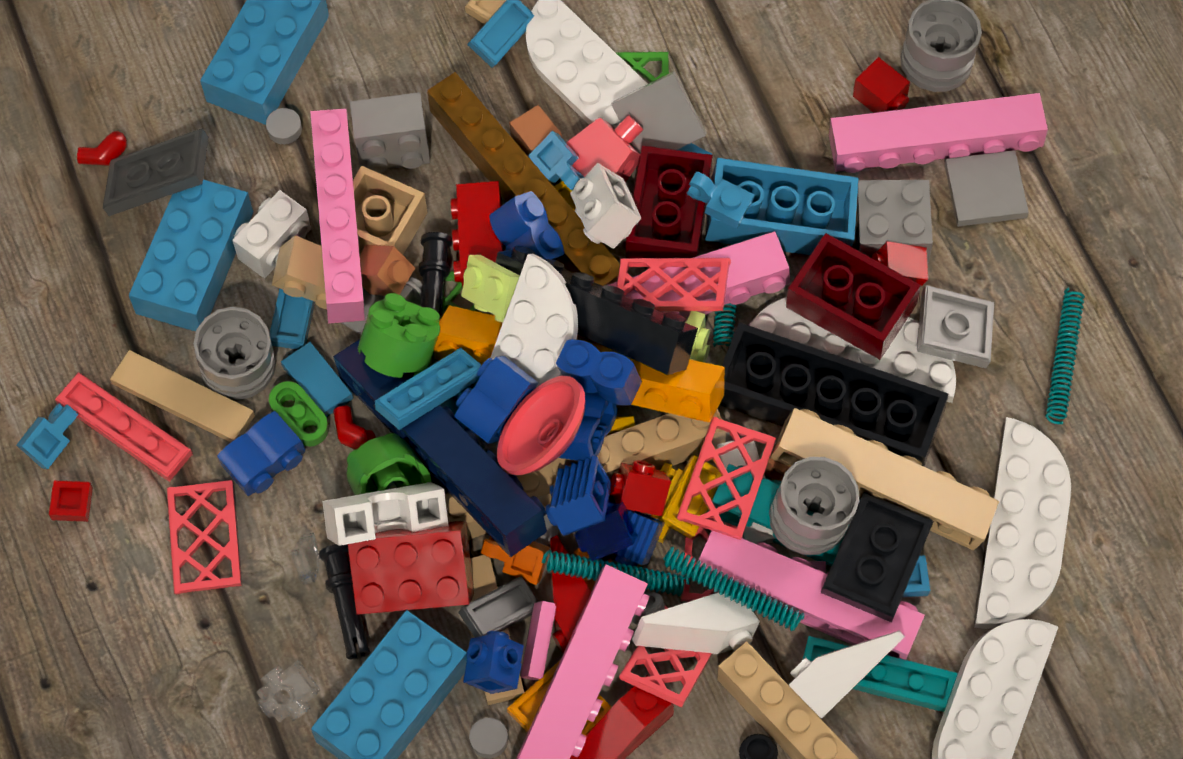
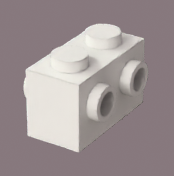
M599 163L576 183L574 190L570 193L576 206L575 212L581 218L585 227L583 232L596 244L602 242L614 249L622 239L630 235L633 227L641 219L625 180Z
M281 190L272 198H267L260 205L258 213L249 223L242 224L234 235L232 241L238 259L265 279L276 267L280 247L294 236L304 239L311 230L307 209Z

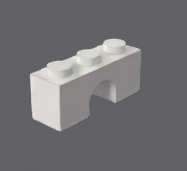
M432 482L322 501L327 538L338 546L376 539L375 533L386 530L405 529L411 532H418L449 526L444 488Z

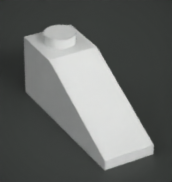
M718 592L642 616L632 641L635 646L720 654L730 650L736 651L746 641L750 644L760 621L751 608L747 609L746 605L741 606V601L736 604L735 599L731 601L730 596L725 598L724 594L720 595Z
M899 630L818 656L812 662L805 658L790 672L794 680L789 686L822 719L905 636Z

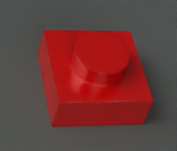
M53 480L49 509L51 520L88 522L93 490L91 483Z

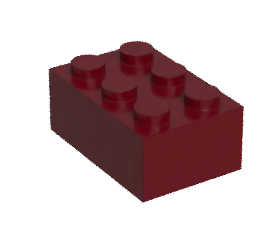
M642 146L633 200L641 219L633 227L630 235L626 237V258H693L699 256L707 203L693 199L687 195V192L691 186L689 183L696 172H700L711 179L713 155Z
M825 233L789 286L786 308L881 360L916 307L921 285Z

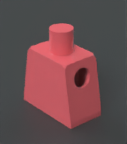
M630 115L616 128L602 118L596 119L566 142L579 157L572 166L585 177L599 163L622 177L626 183L640 160V154L630 143L644 130L643 127Z

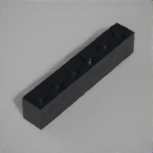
M514 246L512 250L498 252L495 263L520 275L527 255L535 254V252L527 247ZM544 259L566 281L565 285L570 293L573 304H576L577 334L666 375L687 369L698 328L685 323L686 318L675 313L660 312L654 309L655 305L647 300H633L624 296L625 292L618 287L602 286L595 283L594 277L581 272L572 273L564 269L563 263L552 259Z

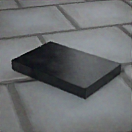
M864 492L821 593L892 622L934 521Z

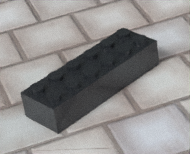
M739 322L722 363V366L725 367L724 397L719 405L782 427L794 408L810 410L819 415L821 420L829 424L848 427L854 432V435L867 441L875 440L887 446L889 451L900 456L914 457L922 463V466H925L945 412L949 393Z

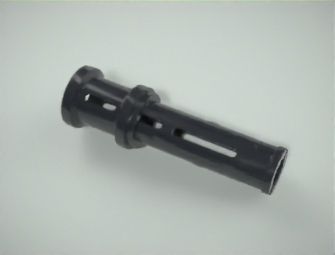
M428 232L421 236V245L424 247L423 261L419 263V272L423 277L421 307L436 310L440 315V320L443 314L445 279L451 270V266L447 262L448 249L452 246V237L442 232Z
M348 544L327 546L321 549L318 555L319 559L324 561L328 576V580L325 581L326 589L334 594L346 649V658L350 660L358 659L355 643H358L361 658L371 652L368 647L361 614L356 615Z

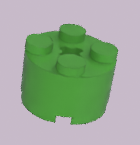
M389 293L385 296L384 300L375 302L369 308L359 341L358 352L359 354L363 352L366 356L364 362L379 373L402 378L404 372H415V376L429 367L440 332L438 322L440 315L432 308L421 307L406 301L399 294Z
M395 433L371 439L358 449L350 452L347 457V481L354 495L431 482L430 473L415 450L406 440Z

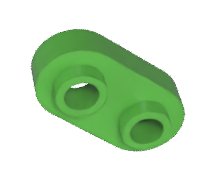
M285 381L274 386L269 394L272 412L276 411L303 442L304 446H316L322 443L328 435L329 426L325 414L295 382ZM293 400L295 402L294 405L289 408L284 407L283 404L285 401ZM308 426L317 427L313 433L304 432Z

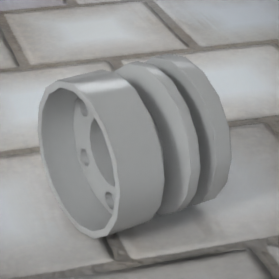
M929 0L921 3L912 12L900 56L902 70L911 82L919 88L932 92H947L960 87L969 78L982 35L980 20L974 11L964 3L956 0Z
M228 307L216 310L204 318L196 330L193 344L202 379L208 388L233 400L251 398L264 390L273 378L276 362L269 329L261 317L248 309Z
M807 457L795 462L785 472L769 510L770 526L776 538L788 549L803 555H819L832 550L842 540L860 501L859 488L852 473L841 463L826 457ZM809 510L814 512L812 516L807 514Z

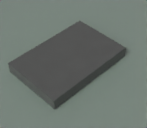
M198 129L111 160L103 202V209L108 216L203 184L209 138L204 129Z

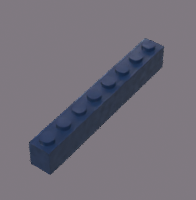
M360 339L333 356L339 377L391 433L399 435L412 446L431 475L510 557L547 533L544 520L546 510L541 501L536 496L530 498L524 492L519 479L515 475L507 474L502 469L492 451L488 450L485 452L480 447L478 439L469 428L462 429L449 407L444 406L442 408L438 405L400 430L375 410V400L414 376L413 372H404L402 378L384 375L370 368L364 362L366 357L364 353L361 352L359 354L358 352Z

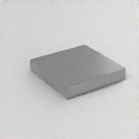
M675 71L611 103L620 122L630 115L643 127L644 130L631 142L639 154H641L642 146L678 150L705 137L707 134Z
M1015 150L945 160V170L957 227L1028 217L1029 212Z
M926 285L921 294L917 352L987 368L991 362L994 302Z

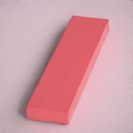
M79 372L55 399L57 404H61L63 407L69 405L78 413L76 418L169 482L193 455L191 449Z

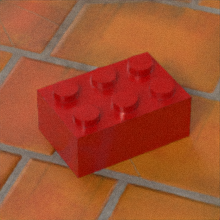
M466 520L448 522L449 526L418 532H411L405 529L381 531L375 533L376 539L348 544L356 615L469 605L474 596Z

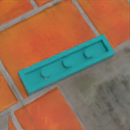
M808 636L802 660L807 658L812 662L818 656L849 646ZM886 655L852 689L944 712L958 673Z

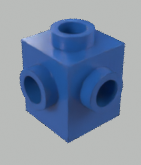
M489 631L485 636L471 638L467 650L463 682L490 694L517 689L524 645L510 640L507 633L500 631Z

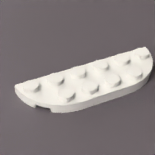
M538 0L531 11L534 17L526 27L527 50L533 68L589 125L596 119L602 118L616 128L621 122L611 103L648 83L561 0Z
M532 253L526 257L490 358L494 359L497 356L507 357L538 382V387L552 378L562 376L556 361L566 341L577 339L578 314L576 304H573L570 293L565 285L566 281L550 263ZM474 433L480 447L485 452L488 450L492 451L497 457L499 440L488 444Z
M787 297L768 305L749 324V326L949 393L947 402L953 403L956 389L954 363L949 359L917 352L919 322L908 317L881 360L787 309Z
M1006 417L994 492V499L998 500L999 504L988 532L974 628L993 629L1010 621L1024 619L1037 609H1040L1049 599L1055 588L1062 564L1071 498V479L1068 467L1056 445L1046 435L1025 422Z
M1033 619L1014 620L997 626L983 634L971 646L962 662L933 743L932 759H1012L1058 630L1057 626Z

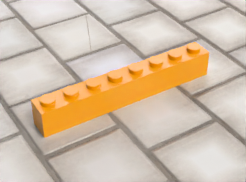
M449 305L439 320L440 332L434 348V359L440 361L457 349L462 348L482 365L491 357L503 323L495 320V315ZM577 334L576 340L586 341L595 346L600 352H616ZM629 358L634 363L642 381L631 405L711 422L724 397L725 367L689 359L686 370L666 375Z

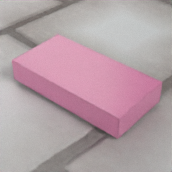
M546 601L534 603L521 678L529 680L543 678L556 610L555 603Z

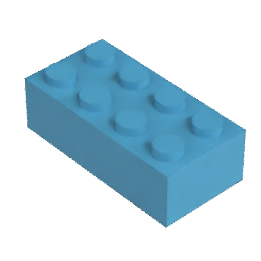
M246 0L200 80L206 102L266 125L268 116L277 110L329 17L326 0Z
M717 158L711 177L714 185L718 187L721 180L724 179L755 196L737 229L708 215L705 241L734 245L775 231L783 252L811 255L824 234L827 233L852 247L855 239L858 177Z
M203 180L201 185L172 194L129 293V298L137 315L196 332L204 318L211 314L236 255L232 241L237 229L242 224L249 223L252 217L253 209L248 192Z
M406 610L313 725L311 730L316 743L338 759H398L465 674L467 652Z

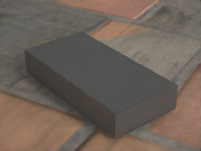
M520 576L470 602L469 605L461 607L458 613L474 638L487 635L489 631L501 632L532 615L534 603L539 601L524 578Z

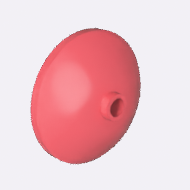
M570 376L552 378L535 388L517 406L505 424L497 446V460L504 470L512 475L533 473L555 461L568 449L578 433L585 412V392L578 381Z

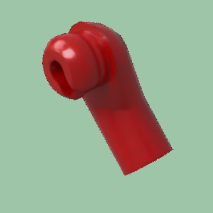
M114 131L106 136L96 148L79 147L77 151L78 164L109 166L111 160L119 158L125 151L127 145L125 135Z
M340 406L333 410L337 437L341 444L356 450L367 441L376 438L372 430H365V428L353 423L351 407Z

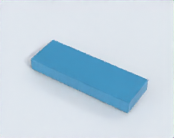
M459 348L375 400V410L400 430L477 382L480 378L477 376V372L481 364L462 348Z

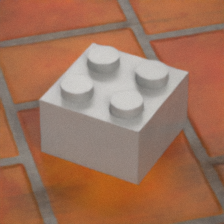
M420 92L350 101L354 140L360 167L364 166L381 173L387 169L399 167L412 169L422 164L430 163Z
M858 180L856 209L857 250L871 258L886 241L927 247V263H929L933 245L929 180Z

